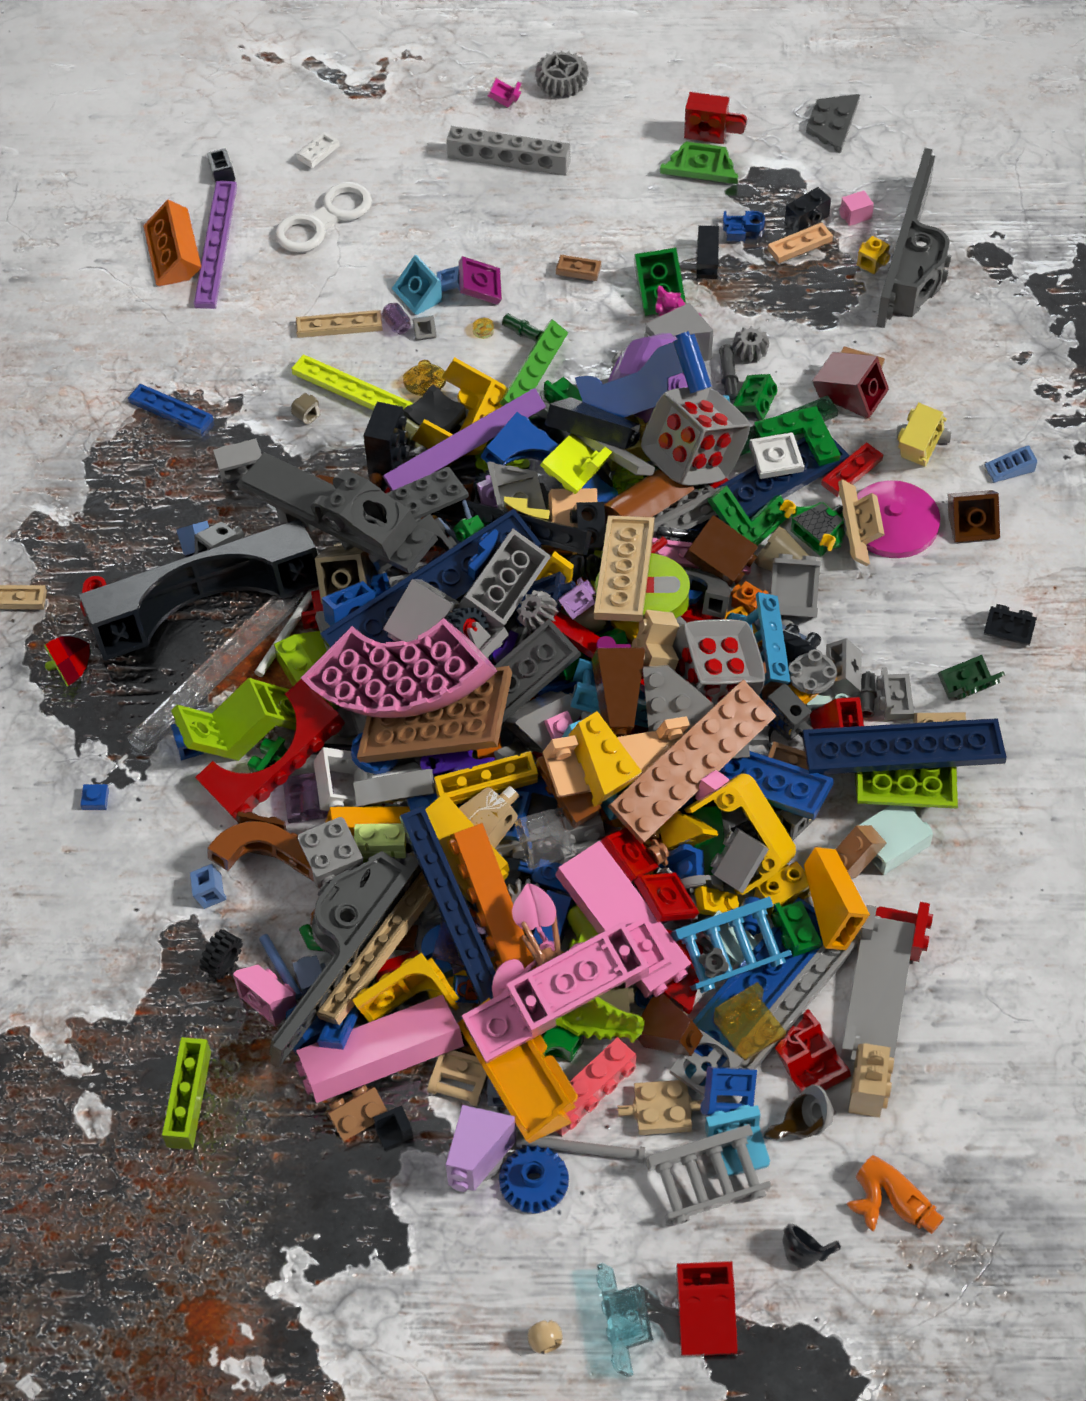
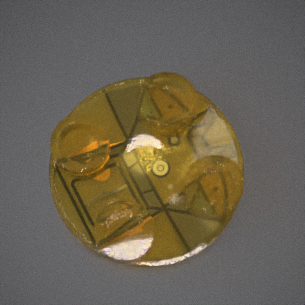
M421 360L418 365L404 373V386L410 393L423 396L433 384L441 390L446 384V380L441 378L445 371L441 367L431 364L429 360Z

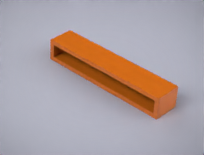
M483 823L451 834L449 846L453 855L457 854L459 858L458 870L462 879H466L468 882L467 894L471 903H475L478 913H476V918L480 927H484L487 937H485V942L489 951H493L497 961H494L496 971L504 962L512 959L519 960L525 969L534 961V958L522 940V936L525 935L523 929L513 919V902Z

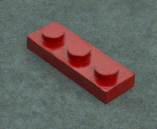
M866 442L822 479L821 485L836 497H839V481L845 480L852 485L855 484L883 460L884 454Z

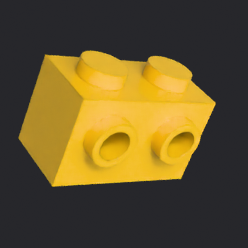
M797 861L790 865L786 864L777 874L755 887L754 897L763 899L770 896L773 906L766 909L770 918L775 903L779 902L781 907L793 904L798 897L804 900L811 896L806 873Z

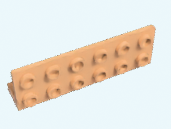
M687 716L664 720L656 731L617 738L643 773L683 736V733L690 724ZM575 735L552 739L543 751L558 797L591 792L589 785H586L584 780L585 773L582 764L578 763L574 752L578 745Z

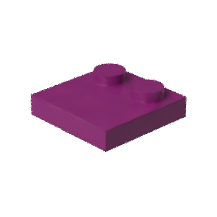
M462 256L459 260L460 293L498 305L502 300L500 268Z

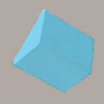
M414 255L392 287V290L414 314L418 315L441 303L442 291L441 281L417 255Z

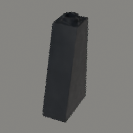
M572 397L550 403L545 422L546 426L622 449L635 446L640 438V424Z

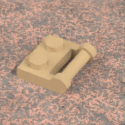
M452 1050L438 1056L428 1084L427 1093L434 1095L436 1093L468 1101L470 1105L478 1107L488 1075L477 1057ZM441 1076L473 1085V1092L441 1083Z

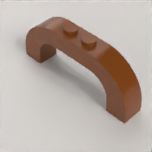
M259 821L239 823L220 833L207 848L208 859L226 871H229L244 854L252 851H263L273 855L314 881L312 869L298 841V835L295 833L290 834L270 823ZM314 909L313 912L311 913V920H310V924H311V925H312V922H313L315 909Z

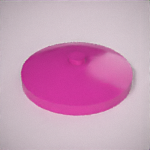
M881 481L865 487L857 494L858 500L870 493L877 495L885 535L866 544L868 551L887 558H906L923 552L936 539L940 527L938 506L933 498L918 486L903 481Z

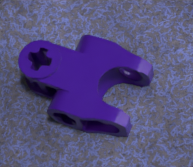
M473 750L422 756L420 766L422 770L432 769L434 779L437 775L440 776L466 768L472 769L473 766L495 761V758L474 759L472 758Z

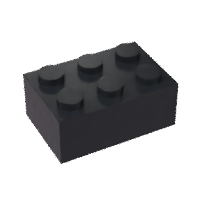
M378 401L375 405L363 435L368 477L372 473L385 475L402 465L403 459L408 457L410 447L407 445L408 431H405L407 418L404 416L402 406Z

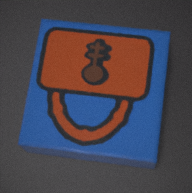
M454 975L453 990L459 997V1000L456 1002L478 1003L468 976Z

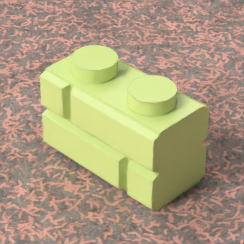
M402 823L355 824L354 840L363 859H368L381 851L390 857L406 858L407 835Z

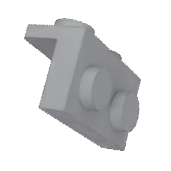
M882 667L881 675L876 678L877 690H881L882 696H879V710H883L884 720L913 719L914 708L909 674H888L887 667Z

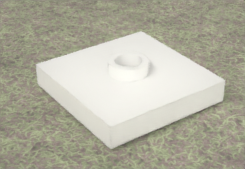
M793 432L750 439L749 446L760 479L804 472V464Z

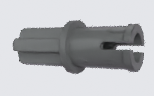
M870 671L862 674L861 692H858L862 715L866 718L874 716V702L877 697V692L875 691L876 675Z

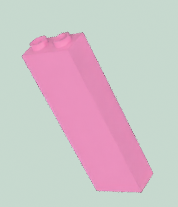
M600 841L558 868L555 876L598 934L621 922H624L627 927L647 917L670 957L672 964L635 983L646 999L652 994L655 997L659 996L668 989L666 986L673 980L677 983L688 975L687 970L691 962L662 923L657 922L645 900Z
M442 994L352 1029L344 1050L319 1047L318 1042L296 1050L299 1061L295 1062L299 1076H305L306 1078L302 1081L307 1095L313 1094L316 1103H319L463 1047L464 1044L460 1028Z

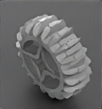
M562 50L560 53L553 51L552 55L546 54V57H541L535 71L536 82L541 87V91H546L547 95L553 93L554 97L556 95H561V97L563 95L571 96V93L578 94V91L583 90V87L587 85L589 70L583 57H578L577 53L571 54L570 51L563 53Z

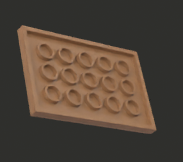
M497 667V672L476 690L453 704L436 711L403 718L367 716L357 755L359 762L369 763L497 747L512 677L510 667Z

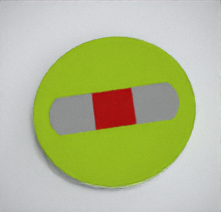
M651 553L643 617L646 610L671 612L675 618H678L688 609L689 577L680 564L666 556ZM598 573V575H597V577H596V580H595V592H596V594H597L599 573Z

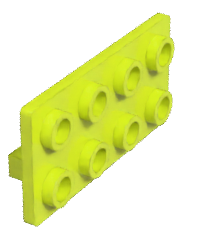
M571 433L542 461L540 466L549 476L555 477L561 482L566 490L577 494L605 464L612 451L607 447H604L600 452L594 451L576 435Z

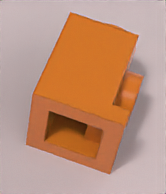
M745 581L742 586L738 584L733 588L731 592V607L736 609L743 606L749 615L757 609L756 593L769 594V592L766 590L762 591Z

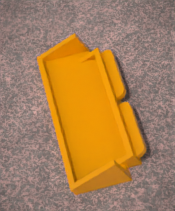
M488 998V999H487L486 1001H484L482 1004L486 1003L487 1001H489V1000H491V999ZM462 1019L457 1023L510 1115L515 1116V1123L528 1143H532L572 1123L566 1113L576 1108L574 1103L577 1101L578 1095L557 1060L553 1056H544L543 1053L547 1049V1044L541 1034L486 1063L464 1020Z

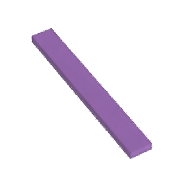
M216 181L194 300L195 308L216 309L237 191L236 182Z
M533 388L383 475V478L390 490L393 491L430 475L495 438L516 412L529 418L545 409L546 405L537 390Z

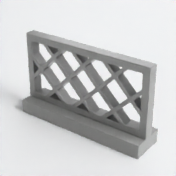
M709 484L693 485L695 490L655 515L657 517L654 518L653 538H657L656 531L659 526L668 527V529L670 527L689 529L710 519L713 515L716 516V512L707 500L719 488L714 489Z

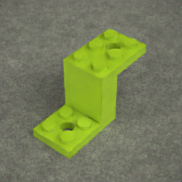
M248 678L212 714L181 705H176L171 710L175 724L179 728L187 748L237 761L276 725L296 731L295 711L285 695L290 689Z

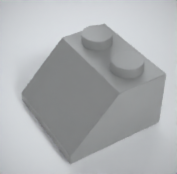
M736 828L734 833L732 831L728 833L723 842L726 845L721 854L717 853L710 866L713 867L711 870L713 875L743 893L769 849L759 840Z

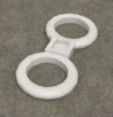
M348 182L333 186L325 193L323 207L311 215L297 214L285 218L277 227L276 239L283 248L298 253L310 251L323 241L325 231L338 223L339 220H354L363 216L370 209L372 203L371 194L365 187L356 183ZM344 192L356 193L363 199L362 204L358 208L350 211L339 210L331 203L337 195ZM295 224H309L316 230V234L311 240L302 243L292 242L284 236L286 230Z

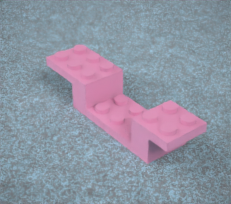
M647 917L627 927L624 922H621L507 983L508 991L461 1016L484 1060L488 1063L555 1027L556 1019L622 983L627 988L672 964V961Z

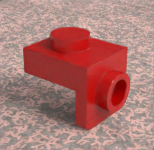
M320 590L311 591L314 610L301 613L304 629L318 628L315 619L316 612L323 611Z

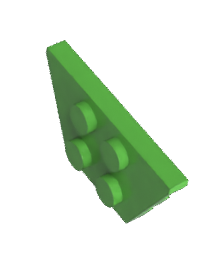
M685 142L678 151H675L670 156V161L660 166V174L738 184V174H735L733 162L729 158L727 148L723 146Z

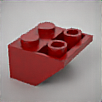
M860 697L835 698L812 711L810 714L811 727L813 729L864 726Z

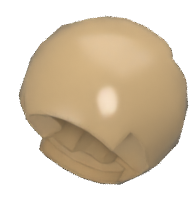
M543 1320L529 1328V1345L533 1351L539 1354L542 1351L545 1354L549 1353L562 1344V1329L557 1322L552 1320L546 1322V1320Z

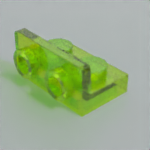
M619 465L615 469V475H612L613 487L617 488L618 494L625 491L628 483H637L645 475H635Z

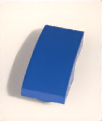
M496 529L490 534L488 532L479 539L478 554L474 555L468 562V575L474 581L495 552L498 542V531Z

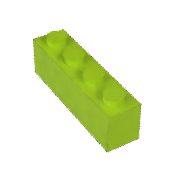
M181 1037L162 1133L167 1148L193 1150L211 1057V1050L207 1039Z

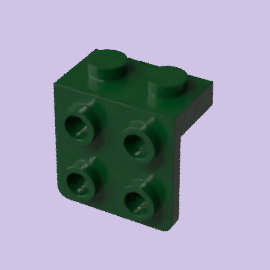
M979 655L938 672V676L948 699L956 696L960 700L1001 683L999 678L1005 676V673L1002 671L991 676L983 656Z

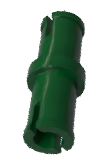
M509 313L502 319L503 326L515 331L518 336H525L534 342H537L543 330L530 325L529 321L520 320Z

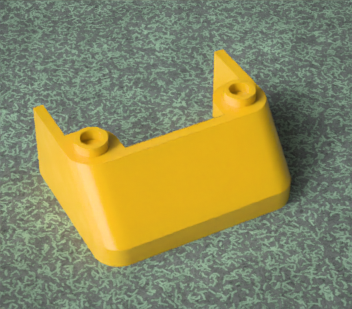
M455 357L441 377L460 388L457 399L459 403L469 409L460 431L501 408L502 405L499 402L508 389L504 384ZM424 419L411 440L430 449L453 434ZM488 442L477 447L476 449L465 454L464 456L480 454L484 450Z
M748 774L736 775L713 793L684 808L686 813H693L714 800L720 810L725 812H731L741 807L759 838L769 849L757 869L759 874L750 880L743 893L734 889L736 894L744 895L771 878L788 864L796 854L794 842L754 778Z

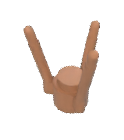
M555 918V922L552 924L555 951H552L551 947L541 950L525 921H522L521 925L526 935L522 936V940L537 962L538 967L563 954L560 947L557 918Z

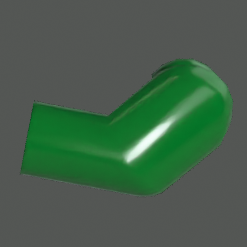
M305 924L299 928V932L309 950L325 951L313 939L310 924Z

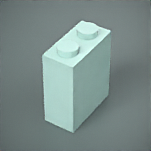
M890 805L860 824L872 825L887 843L872 860V863L883 875L928 848L933 837L929 824L923 822L917 816L912 806Z

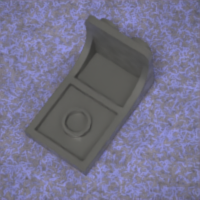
M431 514L423 519L418 518L415 520L418 526L436 534L438 540L433 546H438L447 552L457 545L451 536L446 537L448 535L439 518L434 520ZM371 554L368 556L378 574L384 573L393 566Z

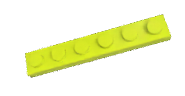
M304 354L291 368L293 375L371 410H374L377 401L402 406L403 409L413 404L408 400Z

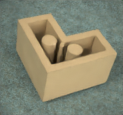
M646 610L642 622H639V631L636 639L632 641L631 648H645L643 667L668 665L675 671L679 659L672 645L678 632L679 624L673 613Z

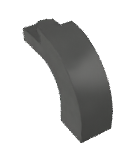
M691 568L690 571L685 570L689 577L690 590L703 592V597L699 600L703 604L702 614L725 619L731 592L728 584L719 577L695 568Z

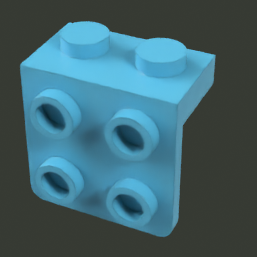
M743 1105L736 1108L735 1111L726 1113L724 1111H717L706 1117L705 1132L707 1137L750 1124L753 1135L750 1140H747L748 1144L746 1147L754 1169L759 1170L769 1166L770 1159L759 1126L761 1114L758 1105L752 1107L750 1105ZM732 1146L722 1148L723 1152L721 1155L728 1176L744 1173L736 1149H733Z

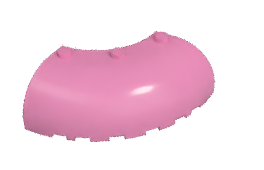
M443 618L431 629L418 635V639L409 642L379 643L364 636L352 626L301 679L322 697L345 710L379 718H403L436 711L453 704L484 684L497 670L469 638Z

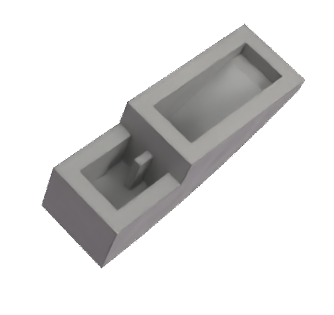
M432 769L398 773L353 782L357 807H370L436 794Z

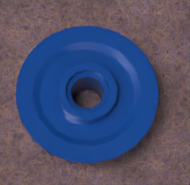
M526 1145L523 1149H516L502 1164L499 1174V1186L505 1200L512 1207L526 1213H541L554 1208L564 1198L569 1186V1173L565 1162L559 1157L558 1153L552 1152L548 1147L539 1148L538 1145L536 1147ZM531 1173H537L540 1175V1178L531 1180L527 1176Z

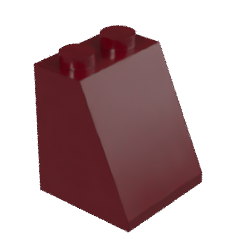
M832 352L812 380L819 398L865 418L871 417L889 391L879 359L873 355Z

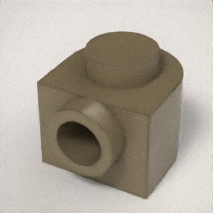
M304 393L293 401L291 413L303 423L310 424L321 415L318 406L319 402L313 395Z

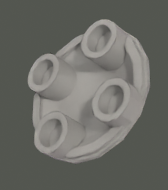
M813 649L809 653L798 656L790 663L789 676L792 685L799 691L808 694H819L828 690L834 684L837 677V669L830 658L823 655L820 650Z

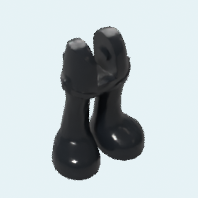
M578 553L561 555L574 565L572 581L577 582L580 577L582 578L584 571L589 580H596L600 572L602 560L597 555H582Z

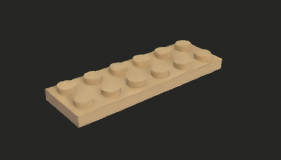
M608 516L594 608L595 620L642 622L655 525L653 517Z

